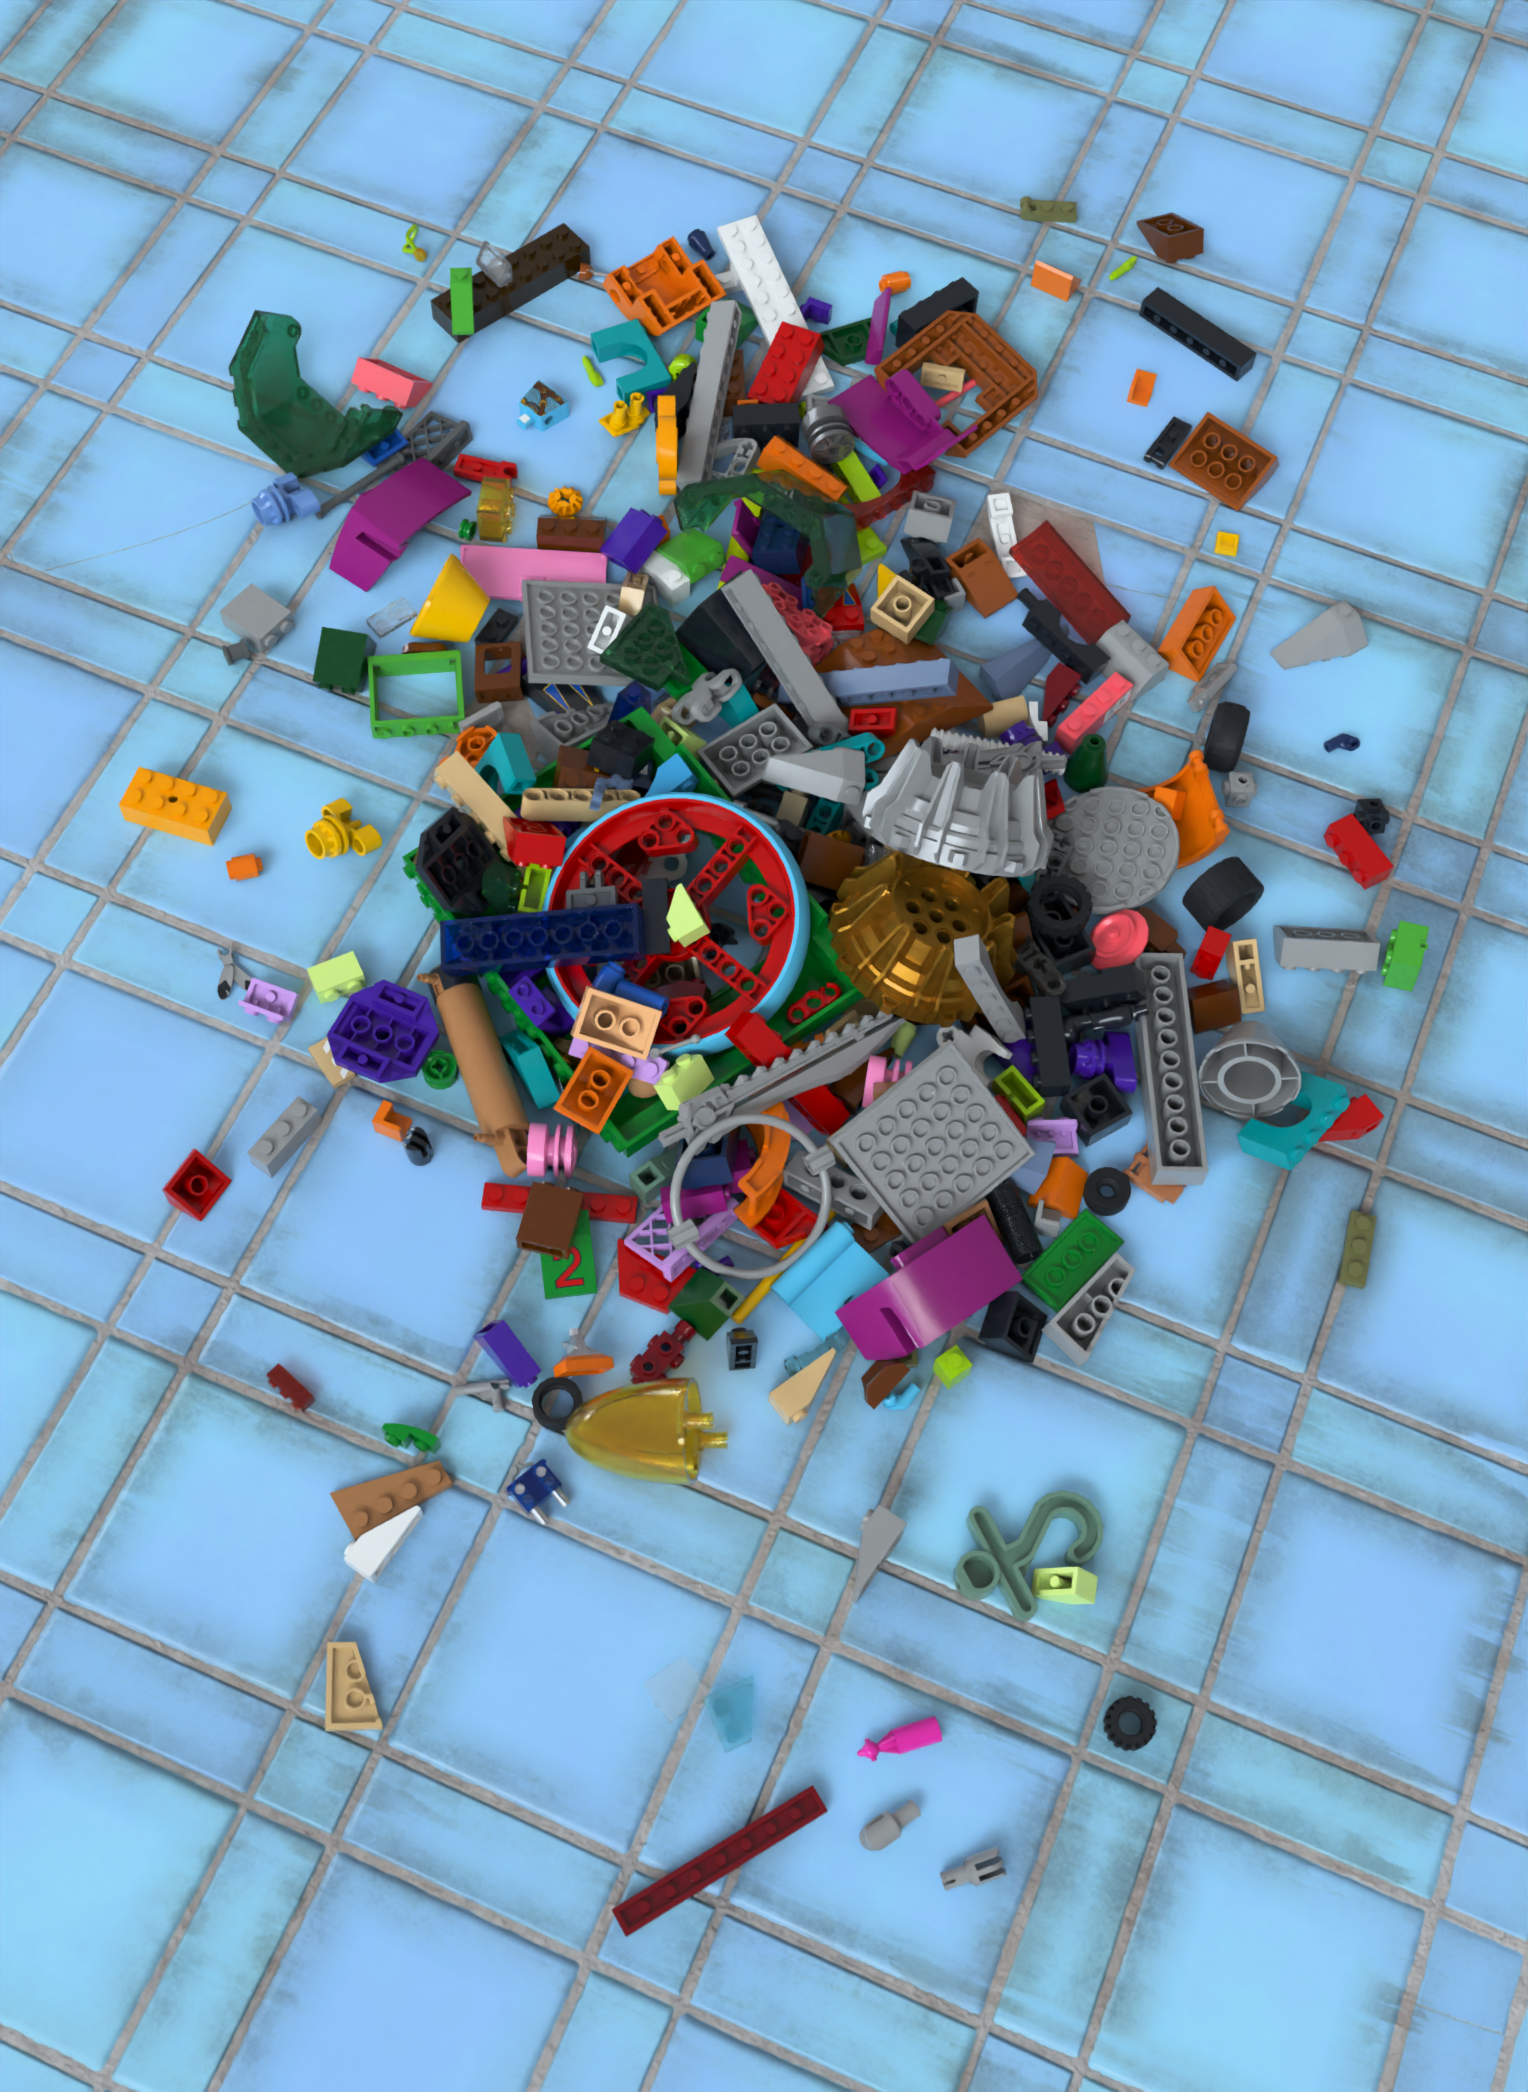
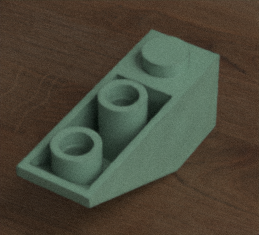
M678 1147L650 1159L629 1174L630 1187L645 1205L660 1195V1188L671 1186L676 1169L675 1161Z

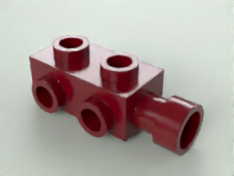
M681 1319L674 1327L675 1331L671 1335L665 1330L660 1336L656 1334L647 1344L648 1349L643 1355L638 1354L629 1365L631 1367L630 1375L633 1377L631 1382L639 1390L642 1391L646 1388L651 1391L654 1387L660 1389L668 1379L666 1373L671 1368L678 1369L684 1362L685 1357L683 1354L685 1353V1347L683 1344L686 1341L690 1342L697 1334L694 1328L686 1321ZM664 1345H668L671 1348L667 1352L661 1350ZM647 1364L653 1366L651 1371H645L643 1368Z

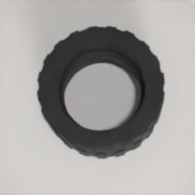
M1230 857L1216 863L1199 876L1186 891L1182 904L1205 931H1207L1209 926L1225 930L1256 905L1264 892V886L1239 857Z

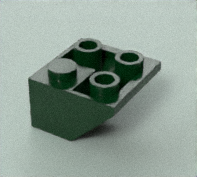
M699 1267L667 1308L677 1317L690 1324L696 1333L708 1341L730 1318L746 1297L724 1279Z

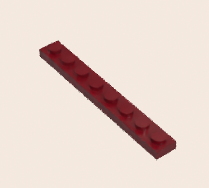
M812 1785L613 1908L612 1912L625 1937L627 1938L826 1814L828 1810L814 1786Z

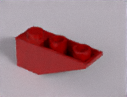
M1366 1094L1358 1099L1354 1096L1349 1099L1350 1104L1348 1108L1342 1112L1333 1125L1320 1137L1318 1142L1360 1139L1377 1128L1385 1116Z

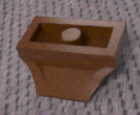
M900 1359L877 1360L861 1377L866 1403L875 1409L910 1369Z

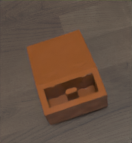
M980 538L975 539L945 558L951 570L950 581L953 578L958 579L966 592L965 599L985 619L1017 599L1018 592L996 555Z

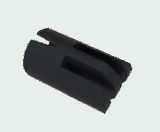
M411 1128L409 1130L411 1135L407 1134L404 1137L405 1143H402L411 1163L416 1166H424L430 1163V1156L433 1157L432 1146L422 1128Z

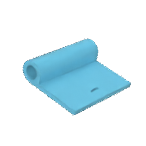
M836 1221L770 1286L773 1292L825 1344L843 1327L835 1311L890 1276L855 1241L852 1236L854 1230L845 1221L841 1224Z

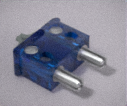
M541 1459L536 1464L533 1462L520 1464L518 1462L513 1466L514 1473L510 1477L511 1484L507 1487V1495L514 1498L527 1516L532 1513L542 1526L545 1525V1522L548 1523L549 1518L539 1506L552 1496L563 1508H566L567 1505L569 1506V1499L560 1490L562 1483L548 1468L545 1459ZM528 1466H532L529 1470H527L524 1474H522L519 1478H517L514 1481V1478L518 1474V1467L526 1468ZM552 1481L553 1485L547 1486L545 1483ZM526 1498H529L532 1500V1502L527 1504L524 1502V1500Z

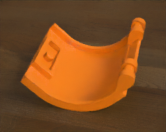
M1201 750L1192 751L1189 754L1188 764L1172 778L1151 787L1135 789L1148 794L1152 799L1156 786L1187 793L1181 820L1173 819L1180 839V856L1176 870L1194 864L1210 855L1225 842V837L1230 833L1228 824L1224 823L1225 815L1223 810L1219 808L1208 776L1209 769L1207 764L1203 762L1204 755Z

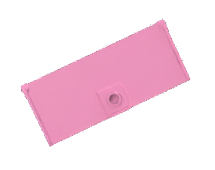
M464 544L460 546L461 563L491 599L519 600L522 602V580L606 583L608 558L602 553Z

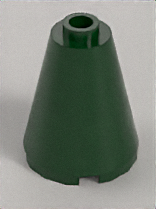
M1089 734L1085 736L1067 759L1063 779L1070 789L1083 794V791L1090 792V789L1104 787L1107 783L1109 769L1106 742L1100 735Z

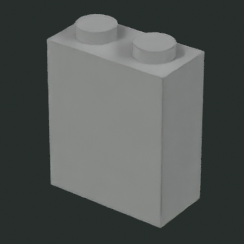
M252 583L220 611L223 625L263 654L269 648L274 647L277 641L289 633L293 626H295L292 612Z

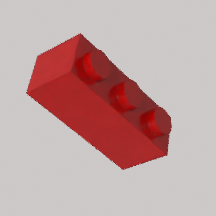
M1352 813L1329 824L1323 836L1326 844L1339 856L1340 862L1353 874L1354 880L1364 890L1388 878L1394 867Z

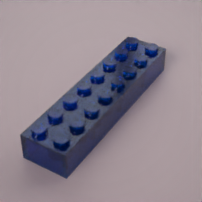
M626 903L440 921L441 970L448 976L453 977L608 963L609 961L645 959L643 909L638 903Z

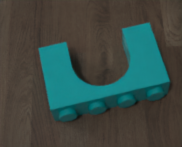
M638 319L591 333V349L599 363L621 356H633L641 359L646 364L637 372L616 378V394L620 400L627 404V407L630 406V396L632 393H641L644 396L643 402H646L645 391L668 387L669 383L673 381L665 367L663 357L657 354L655 343L649 340L645 326H641Z
M498 732L474 768L496 794L499 778L505 794L523 795V791L531 788L536 782V777L520 734Z
M1301 1071L1299 1094L1294 1101L1291 1100L1289 1103L1309 1110V1115L1300 1123L1289 1127H1274L1251 1118L1237 1134L1242 1152L1291 1171L1302 1161L1306 1153L1317 1144L1320 1137L1333 1125L1342 1112L1348 1108L1350 1101L1345 1086Z

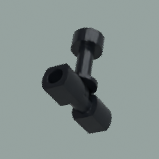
M914 557L910 560L909 572L905 569L897 575L930 595L924 589L925 583L921 578L927 572L928 563L923 557Z

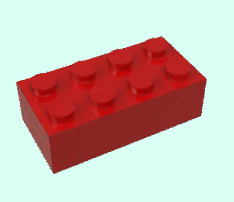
M782 321L748 392V400L757 399L759 404L799 403L825 347L821 334Z

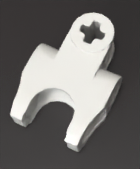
M976 1024L970 1033L955 1026L941 1027L936 1035L938 1045L942 1046L953 1037L954 1040L952 1042L985 1086L992 1088L993 1079L988 1077L983 1069L985 1059L991 1054H997L1009 1060L1013 1053L997 1037Z

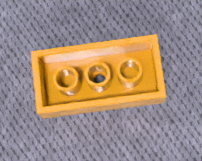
M138 767L119 803L126 821L210 846L214 845L232 809L226 792L142 767Z

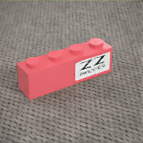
M1115 672L1057 727L1054 742L1057 741L1061 748L1071 755L1085 736L1094 734L1129 701L1133 684Z

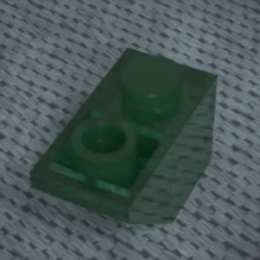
M494 861L483 874L482 894L501 920L507 922L518 911L519 893L523 886V883L520 881L521 871Z

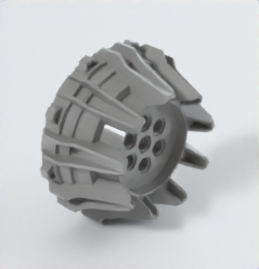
M932 736L927 738L921 747L915 738H910L881 784L872 788L867 793L862 813L864 817L863 827L869 828L870 834L881 843L931 863L984 875L1024 877L1032 875V873H1035L1040 868L1046 869L1054 835L1047 825L1044 778L1041 768L1034 767L1030 769L1022 780V763L1019 757L1007 755L998 770L991 775L978 771L980 746L973 743H968L965 746L959 762L951 760L947 765L943 761L941 740Z

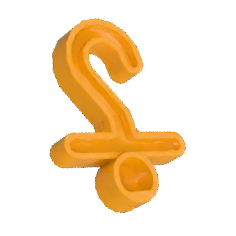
M658 395L656 463H658L659 495H676L678 427L676 428L675 395Z

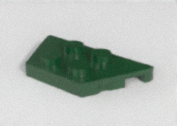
M872 317L820 332L819 334H821L825 346L822 353L842 367L865 360Z

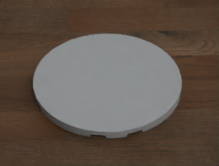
M1118 786L1090 789V792L1079 796L1075 795L1064 802L1065 811L1056 815L1055 818L1047 820L1049 828L1066 833L1074 839V850L1063 874L1068 875L1067 877L1077 878L1080 884L1083 883L1087 887V892H1090L1092 896V914H1112L1124 909L1132 910L1147 903L1165 888L1177 868L1180 856V839L1172 816L1161 803L1156 802L1148 794L1139 790ZM1051 860L1048 862V864L1052 867H1058L1061 865L1060 861L1058 860ZM1063 893L1070 905L1078 906L1072 897Z

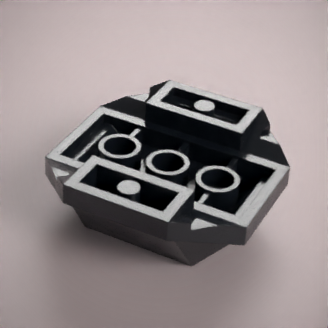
M452 806L446 809L420 834L419 848L413 864L416 867L415 870L444 911L479 915L485 912L508 888L499 855L471 816L459 812V809Z

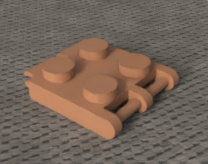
M1146 1139V1145L1140 1153L1137 1152L1133 1158L1135 1160L1122 1173L1126 1175L1131 1183L1161 1203L1167 1200L1174 1204L1183 1192V1187L1187 1185H1151L1149 1156H1144L1148 1150ZM1140 1163V1166L1137 1168V1170L1134 1173H1132L1136 1165Z

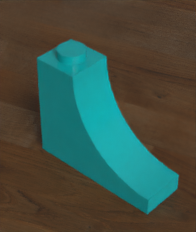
M725 683V685L730 687L731 683ZM741 684V687L729 700L721 703L722 709L718 715L733 729L760 711L744 684Z
M518 1028L499 1037L504 1054L518 1074L531 1103L538 1110L548 1109L555 1105V1102L560 1098V1094L540 1047Z

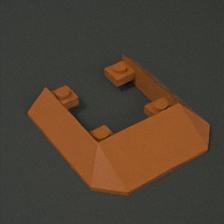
M947 310L874 369L879 384L887 393L885 381L902 369L908 370L913 375L922 367L923 362L928 363L931 359L937 365L951 367L956 364L960 369H965V374L970 379H973L983 390L977 395L975 402L986 411L984 415L963 432L956 428L949 420L941 425L944 429H949L955 436L961 435L975 424L978 427L968 437L947 450L946 456L966 458L1038 397L1037 371L977 313Z

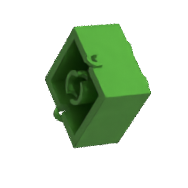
M1400 921L1398 928L1392 929L1386 946V958L1380 974L1385 976L1384 986L1412 992L1421 969L1424 951L1428 948L1426 941L1429 927Z

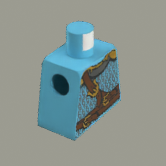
M538 380L519 402L520 417L517 419V424L523 430L532 425L539 431H545L569 417V401Z

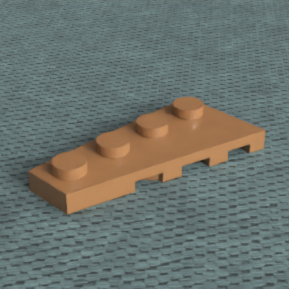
M438 1460L334 1491L330 1495L352 1536L357 1541L364 1533L416 1505L423 1504L449 1489L453 1484Z

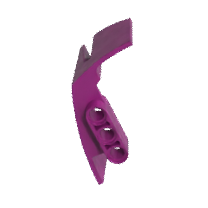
M906 369L900 370L885 381L888 393L870 374L828 401V404L841 406L846 413L851 430L875 453L902 474H907L912 469L916 471L926 466L978 429L975 424L959 436H955L949 429H944L938 422L941 418L940 409Z
M423 457L410 463L375 488L362 493L358 497L355 505L351 507L339 534L329 569L365 592L369 591L386 572L388 567L404 553L409 545L406 542L442 512L471 496L472 491Z
M983 1214L951 1236L942 1225L890 1259L897 1271L835 1311V1314L865 1360H891L904 1357L918 1347L921 1349L1016 1285L1023 1278Z

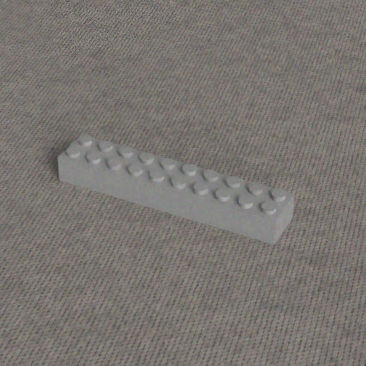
M1142 953L1132 964L1144 973L1147 999L1140 1001L1136 1006L1146 1004L1149 1010V1015L1139 1017V1022H1135L1151 1185H1202L1208 1173L1183 953Z

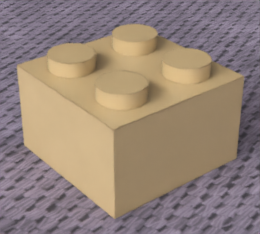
M896 575L870 608L871 621L908 645L934 612L935 599L901 576Z

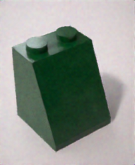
M322 627L313 682L319 686V689L332 692L333 688L341 689V693L355 695V692L363 693L368 677V656H374L377 643L368 634Z

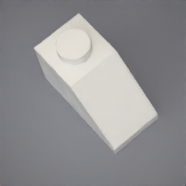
M606 605L587 648L610 657L621 643L622 638L625 637L633 617Z

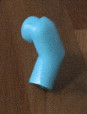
M909 1383L902 1394L890 1392L883 1399V1405L889 1410L907 1409L919 1394L920 1389L915 1384Z

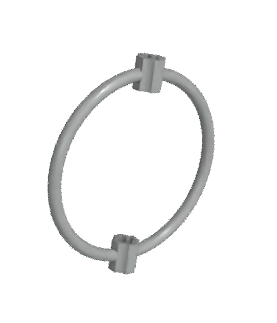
M746 1113L718 1121L706 1128L689 1144L676 1166L670 1190V1209L674 1225L666 1229L667 1236L677 1251L685 1247L699 1263L720 1275L749 1280L779 1274L787 1270L808 1250L824 1231L832 1201V1187L828 1168L836 1164L835 1157L827 1144L817 1147L804 1131L789 1121L776 1116ZM743 1124L769 1125L792 1135L807 1149L808 1153L802 1155L803 1162L812 1176L819 1174L821 1182V1205L818 1218L805 1242L784 1260L758 1269L729 1267L706 1255L695 1244L694 1241L700 1239L699 1232L691 1218L688 1217L683 1220L680 1205L683 1178L696 1152L704 1143L721 1131Z

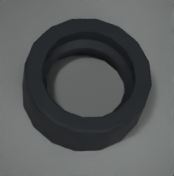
M552 1377L541 1382L534 1390L532 1397L533 1413L536 1420L546 1429L553 1431L567 1430L574 1426L580 1419L583 1411L582 1394L578 1386L570 1379L563 1377ZM552 1390H565L573 1398L572 1411L564 1418H550L542 1409L544 1396Z

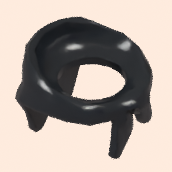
M720 922L711 923L709 938H712V941L719 947L723 948L724 945L738 944V941L734 938L735 931ZM710 951L706 958L713 960L717 955V951Z

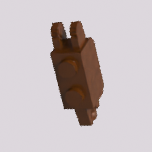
M1140 907L1137 912L1146 919L1149 927L1148 942L1143 953H1183L1184 959L1186 950L1176 942L1178 938L1177 930L1148 907Z

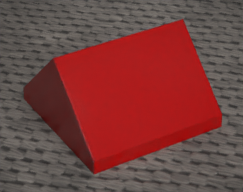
M193 1149L162 1191L169 1204L194 1219L202 1221L232 1180L198 1150Z

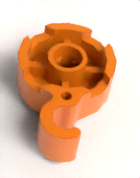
M485 725V728L471 726L457 737V745L454 751H458L474 769L496 737L497 732L488 725ZM450 756L445 757L444 759H442V760L440 761L439 765H440L441 763H443V762H444L447 758H449Z

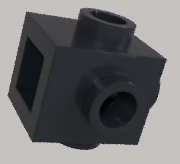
M1357 799L1353 815L1369 835L1384 833L1385 826L1390 820V814L1381 799Z

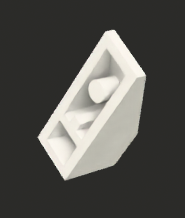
M416 1505L364 1533L357 1541L353 1540L344 1552L346 1555L344 1560L347 1566L374 1584L424 1516L421 1508Z

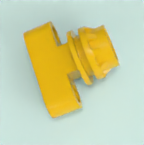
M339 798L321 808L322 818L316 821L312 829L305 833L307 848L317 859L325 857L335 858L348 852L349 846L358 855L364 856L382 846V839L377 830L370 824L359 829L362 823L360 820L352 821L350 819L353 807L344 798Z

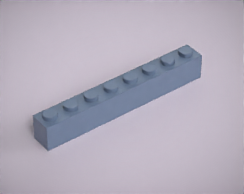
M939 658L933 661L919 660L916 663L907 664L896 663L889 666L876 665L871 668H853L852 670L845 671L833 670L827 673L816 672L823 678L828 692L835 697L838 708L955 696L959 677V669L948 658ZM780 683L777 703L788 707L790 712H799Z

